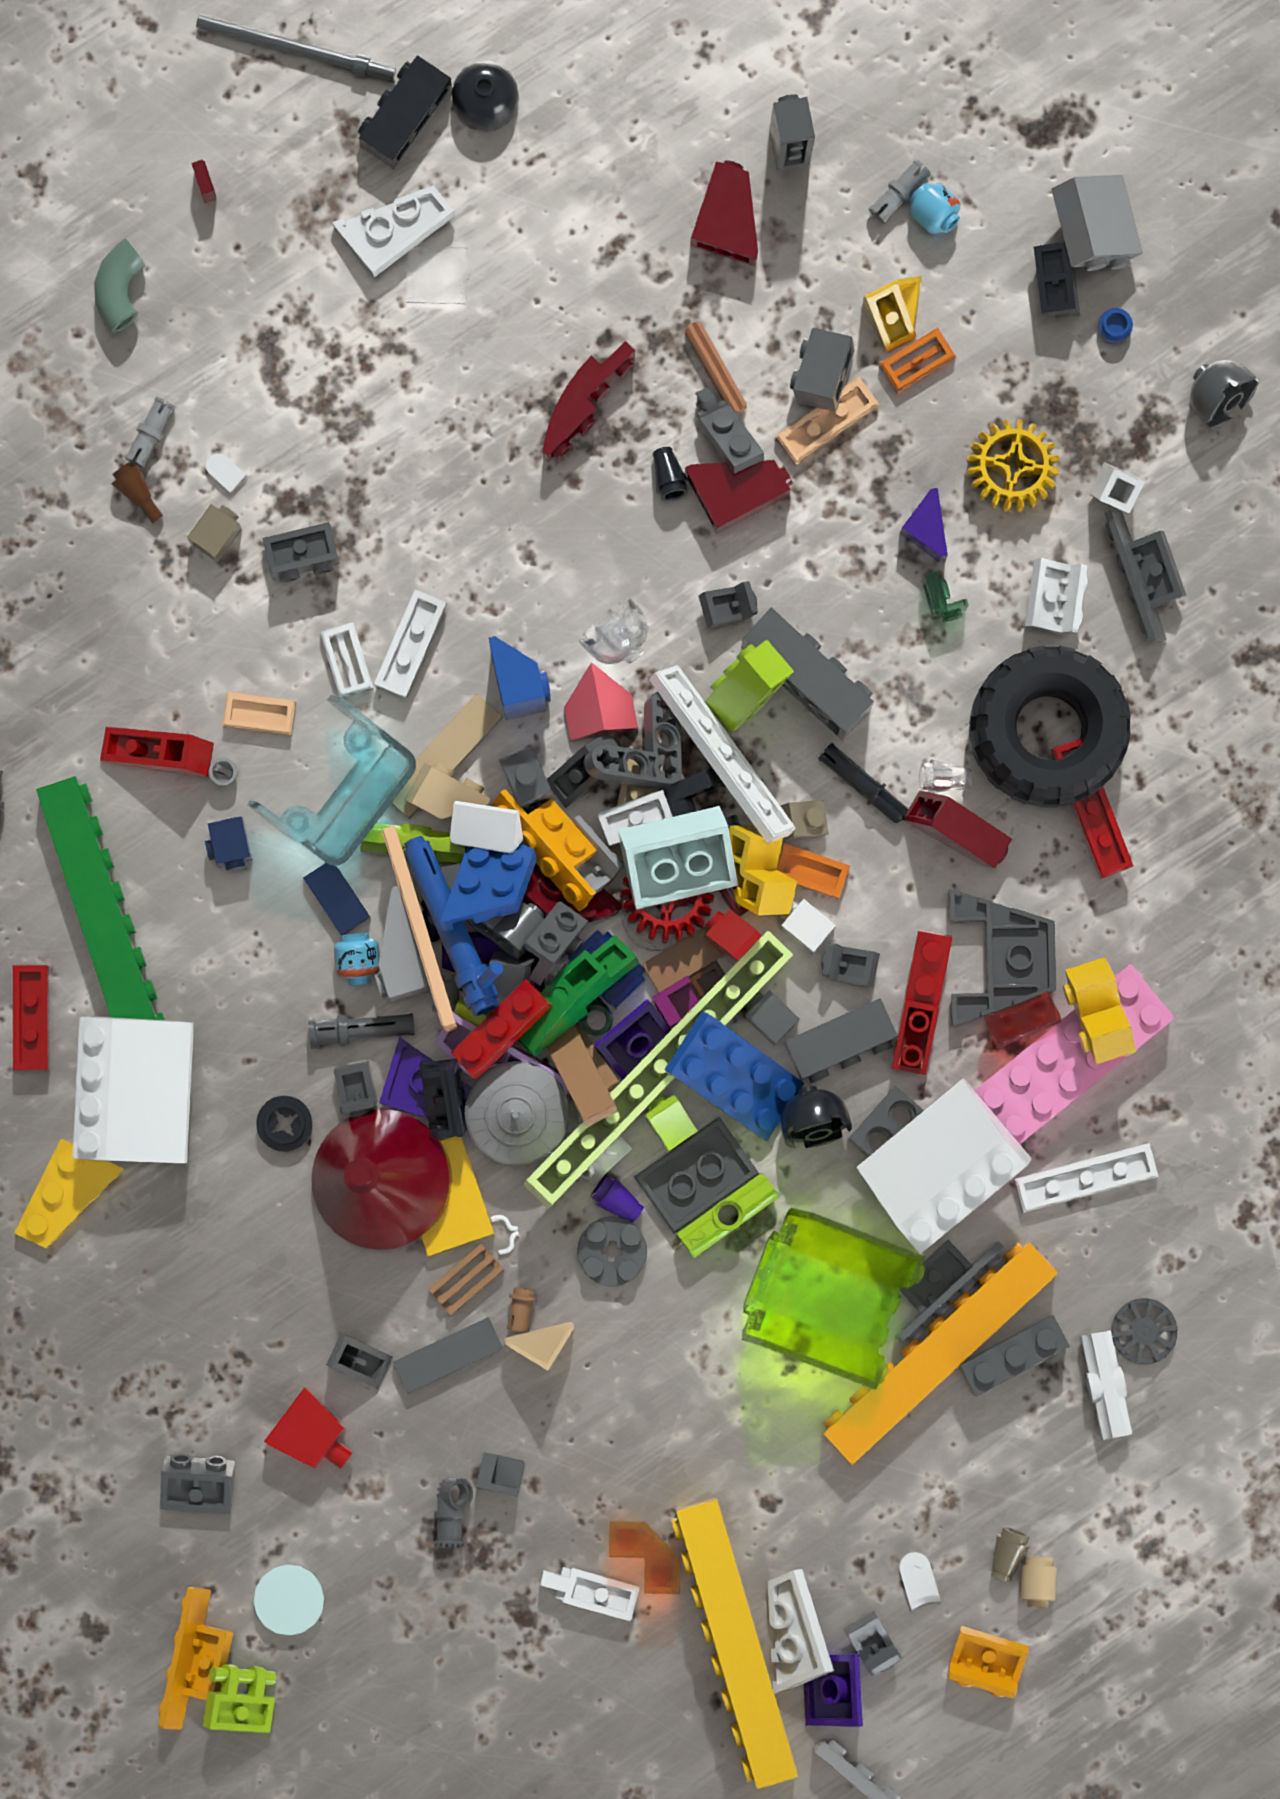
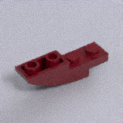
M625 341L602 364L591 355L567 384L556 404L547 428L543 447V458L547 462L553 457L558 460L563 457L572 447L570 441L578 433L582 436L585 435L596 423L594 419L596 407L591 401L593 399L596 402L600 401L611 389L608 384L617 375L623 378L635 365L632 361L635 358V349Z

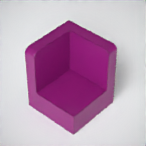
M688 976L652 997L654 1005L670 1029L676 1026L700 1001L691 986V980Z

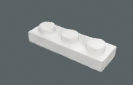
M416 589L414 590L374 682V686L407 699L445 611L447 602Z

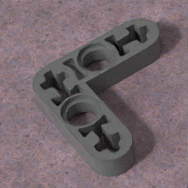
M658 692L650 696L644 704L645 751L606 744L598 745L588 752L584 759L585 769L590 776L598 780L660 790L670 787L680 779L682 774L680 722ZM657 732H662L668 737V748L658 743L656 739ZM601 756V761L609 763V765L603 768L602 762L597 761V758ZM627 759L634 760L640 768L639 775H634L628 770L626 765ZM662 765H663V771L669 774V776H668L667 778H665V773H664V772L659 771V768H660Z

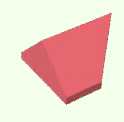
M591 662L564 706L570 742L599 737L608 732L609 734L638 729L632 694Z

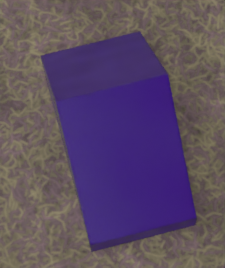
M938 488L930 489L902 526L900 534L937 562H945L948 552Z

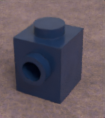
M242 816L207 823L211 838L205 840L209 861L215 860L219 868L225 867L228 872L243 869L246 867L245 862L253 860Z

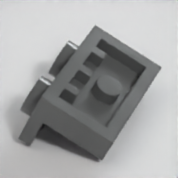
M182 1453L165 1456L161 1470L160 1509L230 1514L235 1461L226 1460L221 1456L197 1458Z

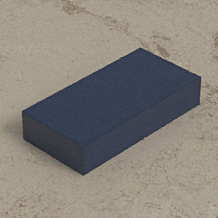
M333 859L303 877L341 936L371 918Z

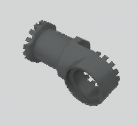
M447 1478L442 1480L443 1483L440 1482L439 1484L440 1488H437V1491H439V1494H437L438 1509L434 1511V1517L437 1518V1540L434 1541V1547L445 1548L447 1544V1547L451 1548L452 1544L453 1548L464 1547L465 1543L462 1541V1518L465 1517V1509L472 1502L473 1488L466 1479ZM455 1485L460 1489L459 1500L456 1503L451 1498V1491Z

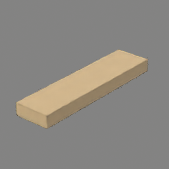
M476 694L383 796L410 819L419 807L406 801L405 797L423 764L426 763L434 767L436 762H439L454 771L503 718L502 715L481 696Z

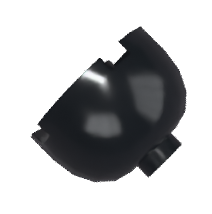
M488 60L478 61L464 67L455 78L451 91L453 110L458 119L470 129L496 131L507 125L517 112L519 102L518 85L510 71L499 63Z
M807 1086L799 1089L797 1095L791 1098L784 1106L781 1114L784 1142L790 1148H796L794 1142H804L805 1148L826 1145L842 1138L841 1130L845 1128L848 1132L852 1130L850 1115L844 1101L835 1093L828 1090H818L816 1086Z

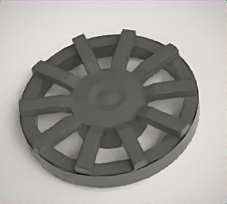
M1141 1298L1126 1303L1118 1310L1112 1322L1111 1335L1113 1336V1343L1117 1351L1124 1358L1137 1364H1152L1164 1359L1172 1351L1177 1340L1178 1327L1173 1314L1165 1305L1153 1299ZM1147 1304L1145 1317H1141L1136 1305ZM1156 1306L1162 1312L1152 1320L1150 1318L1152 1307ZM1129 1308L1132 1309L1135 1315V1321L1123 1316ZM1167 1316L1171 1326L1158 1327L1157 1323ZM1121 1320L1128 1324L1130 1330L1118 1331L1119 1321ZM1171 1331L1170 1342L1159 1337V1332ZM1131 1336L1132 1340L1122 1347L1118 1337ZM1153 1342L1161 1343L1166 1346V1349L1161 1354H1158ZM1136 1343L1139 1344L1137 1358L1127 1353ZM1145 1345L1149 1346L1153 1355L1152 1358H1143Z

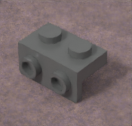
M330 522L262 538L272 580L279 579L280 583L298 580L300 578L299 574L313 571L314 575L325 574L333 571L334 565L340 564Z
M558 902L524 944L528 951L540 958L529 977L539 986L542 985L548 976L555 978L566 963L563 957L566 954L572 957L583 942L579 935L588 920L562 902Z

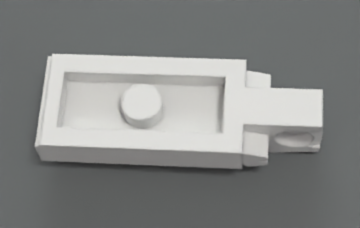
M563 1567L561 1575L543 1570L540 1579V1585L556 1589L555 1598L563 1600V1603L627 1621L632 1619L640 1586L576 1568Z

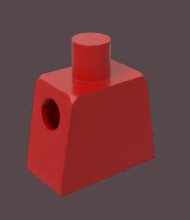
M306 1387L302 1389L264 1441L267 1445L312 1468H316L325 1457L341 1469L353 1454L350 1449L337 1440L345 1430L343 1424Z

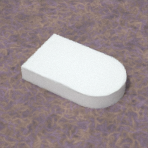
M213 454L206 462V469L209 475L230 494L247 476L223 454Z

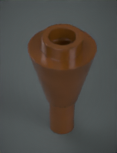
M128 462L112 474L116 480L111 485L136 506H140L152 524L163 516L150 498L151 494L139 464L132 467Z

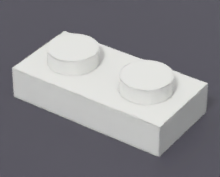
M663 790L597 813L609 847L620 844L619 829L673 817Z

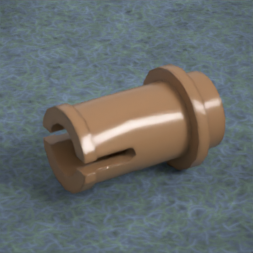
M514 1287L513 1294H509L512 1302L507 1325L508 1330L529 1332L533 1301H537V1298L534 1297L535 1290Z

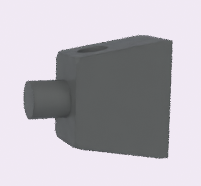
M530 746L499 759L516 802L527 814L550 799L554 800L551 788L533 747Z

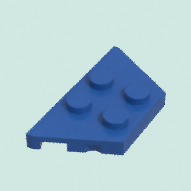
M522 843L513 853L467 846L440 919L442 930H453V923L471 918L474 919L475 923L489 920L494 916L517 913L537 861L535 850Z

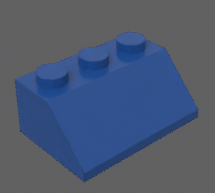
M496 636L489 637L490 653L505 720L546 712L545 702L551 701L546 671L539 672L537 662Z

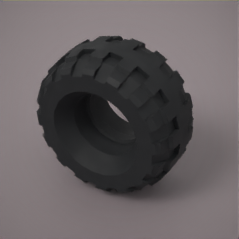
M1043 645L1012 655L1001 662L988 675L979 688L972 705L969 720V737L972 752L978 766H980L987 779L997 789L1010 796L1011 799L1023 804L1040 806V808H1056L1088 798L1100 790L1114 776L1122 764L1128 749L1131 735V714L1121 685L1115 676L1111 675L1101 665V662L1091 655L1087 656L1075 651L1074 648L1064 646L1044 647ZM1049 696L1061 699L1075 710L1081 722L1080 738L1084 739L1082 745L1076 747L1070 754L1063 757L1064 759L1044 760L1029 753L1019 741L1016 726L1019 713L1030 701L1039 697Z

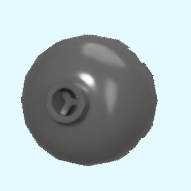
M1229 359L1216 361L1211 365L1204 364L1193 376L1195 381L1191 387L1190 395L1192 408L1198 417L1211 429L1219 428L1232 419L1226 415L1228 412L1232 411L1237 405L1242 410L1251 400L1258 387L1257 377L1239 362Z

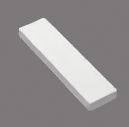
M1148 1143L1016 1178L1014 1182L1022 1211L1025 1213L1159 1176L1151 1147Z

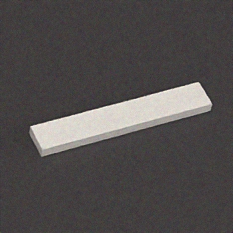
M676 665L655 672L649 679L767 844L789 836L796 829L680 667Z

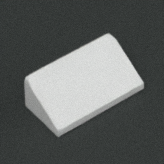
M461 801L454 802L450 832L452 844L513 853L522 842L523 835L519 811Z

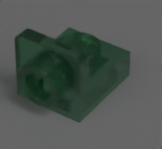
M937 571L924 575L921 583L932 619L942 618L943 622H949L963 617L962 612L969 606L967 599L947 604L946 600L950 599V592L946 580H940Z

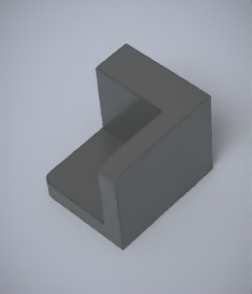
M484 1452L476 1487L518 1496L525 1462Z

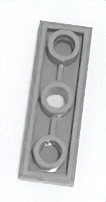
M834 1739L829 1743L820 1740L813 1748V1751L869 1799H903L888 1785L882 1790L872 1782L876 1775L861 1762L855 1767L845 1759L849 1752Z

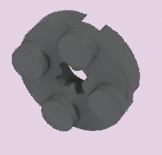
M608 1216L589 1224L582 1233L578 1242L577 1256L584 1273L594 1282L603 1286L615 1287L635 1279L643 1269L647 1258V1245L640 1229L630 1221L621 1217ZM610 1241L617 1242V1248L623 1250L622 1256H616L614 1262H609L608 1256L602 1254V1248L608 1247Z

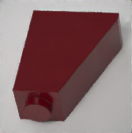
M725 160L724 163L716 161L691 236L690 246L755 267L758 259V245L749 171L743 170L744 166L734 161Z
M762 460L737 473H732L725 462L691 464L685 467L684 473L716 534L789 497L791 491L789 486L793 484L784 466L779 468L775 460Z
M919 790L907 814L902 819L979 865L994 869L1007 856L1008 846L1012 838L949 796Z

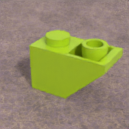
M662 1094L647 1106L649 1112L645 1114V1120L668 1152L698 1132L675 1095L667 1099L665 1094Z

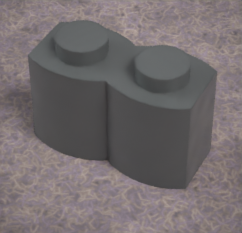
M522 902L517 913L494 916L489 920L475 923L473 918L466 921L483 936L491 939L509 956L519 960L527 952L524 944L541 924L545 916L534 904L529 903L527 905Z

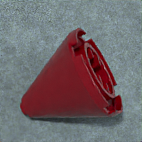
M387 1109L370 1110L362 1116L348 1117L340 1122L321 1143L312 1168L313 1197L324 1221L344 1240L369 1249L385 1250L400 1248L423 1237L422 1235L438 1222L443 1215L451 1193V1165L442 1142L438 1138L430 1137V1129L422 1121L399 1111Z

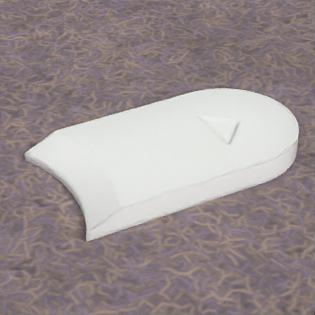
M918 1552L906 1554L900 1562L899 1570L911 1611L925 1603H941L929 1560Z

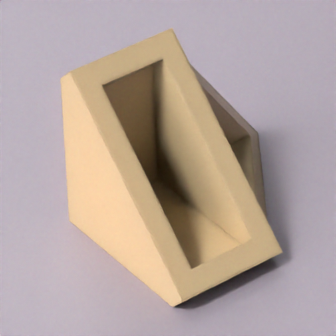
M573 1321L504 1338L505 1345L549 1371L574 1330Z

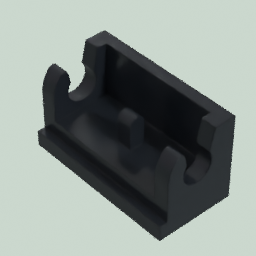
M1065 241L1033 246L1042 315L1046 314L1050 319H1056L1057 315L1068 314L1070 317L1080 316L1075 267H1071Z
M458 1060L420 1062L419 1071L422 1078L430 1137H463L467 1128L465 1124V1100Z

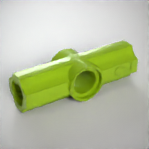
M364 821L360 851L389 855L382 831H384V828L394 825ZM404 823L401 826L395 825L403 852L406 849L404 844L408 840L423 836L425 841L430 842L438 862L453 865L461 864L467 846L452 844L449 832L434 831L431 827Z
M761 1172L676 1234L693 1258H696L778 1199L779 1195ZM732 1206L736 1209L738 1219L735 1224L724 1225L720 1222L718 1212L721 1207Z

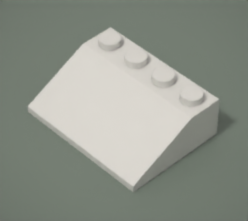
M96 1016L79 1017L73 1158L105 1161L187 1163L194 1022Z
M962 1078L859 1164L857 1169L897 1228L921 1254L1027 1167L1032 1158L967 1081Z

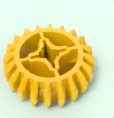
M1006 419L1002 422V431L994 423L989 426L991 436L981 431L978 438L982 444L973 442L970 447L978 455H968L966 460L967 463L976 466L967 470V476L978 477V479L971 483V488L973 490L980 487L984 488L979 495V499L983 501L988 495H991L993 499L990 507L995 508L999 501H1003L1004 512H1009L1011 503H1015L1016 510L1022 512L1024 500H1026L1031 508L1036 507L1037 501L1034 495L1041 500H1045L1048 494L1044 488L1054 489L1056 485L1049 477H1056L1060 472L1058 468L1049 466L1059 461V455H1048L1055 448L1054 442L1044 445L1042 442L1045 440L1047 433L1042 431L1036 437L1033 434L1036 425L1033 423L1029 425L1027 431L1022 430L1023 420L1021 419L1017 420L1015 429H1011L1010 422ZM1011 440L1008 453L1004 455L995 454L994 457L986 456L988 451L996 444ZM1022 443L1033 449L1040 464H1035V460L1024 456ZM1015 451L1016 466L1021 467L1022 470L1018 468L1012 480H1010V466L1004 464V462L1008 464ZM986 467L991 468V471L997 472L1003 477L1004 489L997 486L990 479ZM1032 474L1040 475L1038 481L1031 487L1022 491H1015V485L1019 478L1031 477Z

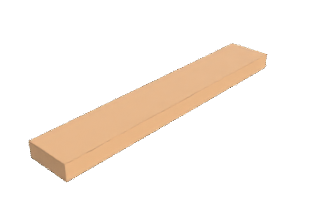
M394 825L384 828V831H382L441 1026L446 1033L457 1030L456 1021L396 827Z

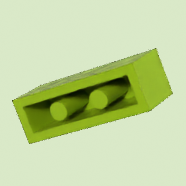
M765 640L756 648L753 644H750L736 656L737 660L723 671L724 675L710 686L713 692L704 701L731 733L752 718L794 672L768 640Z

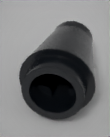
M662 447L655 450L652 454L654 458L656 493L660 494L661 499L664 501L676 500L685 496L688 493L687 486L689 482L673 453L672 447Z

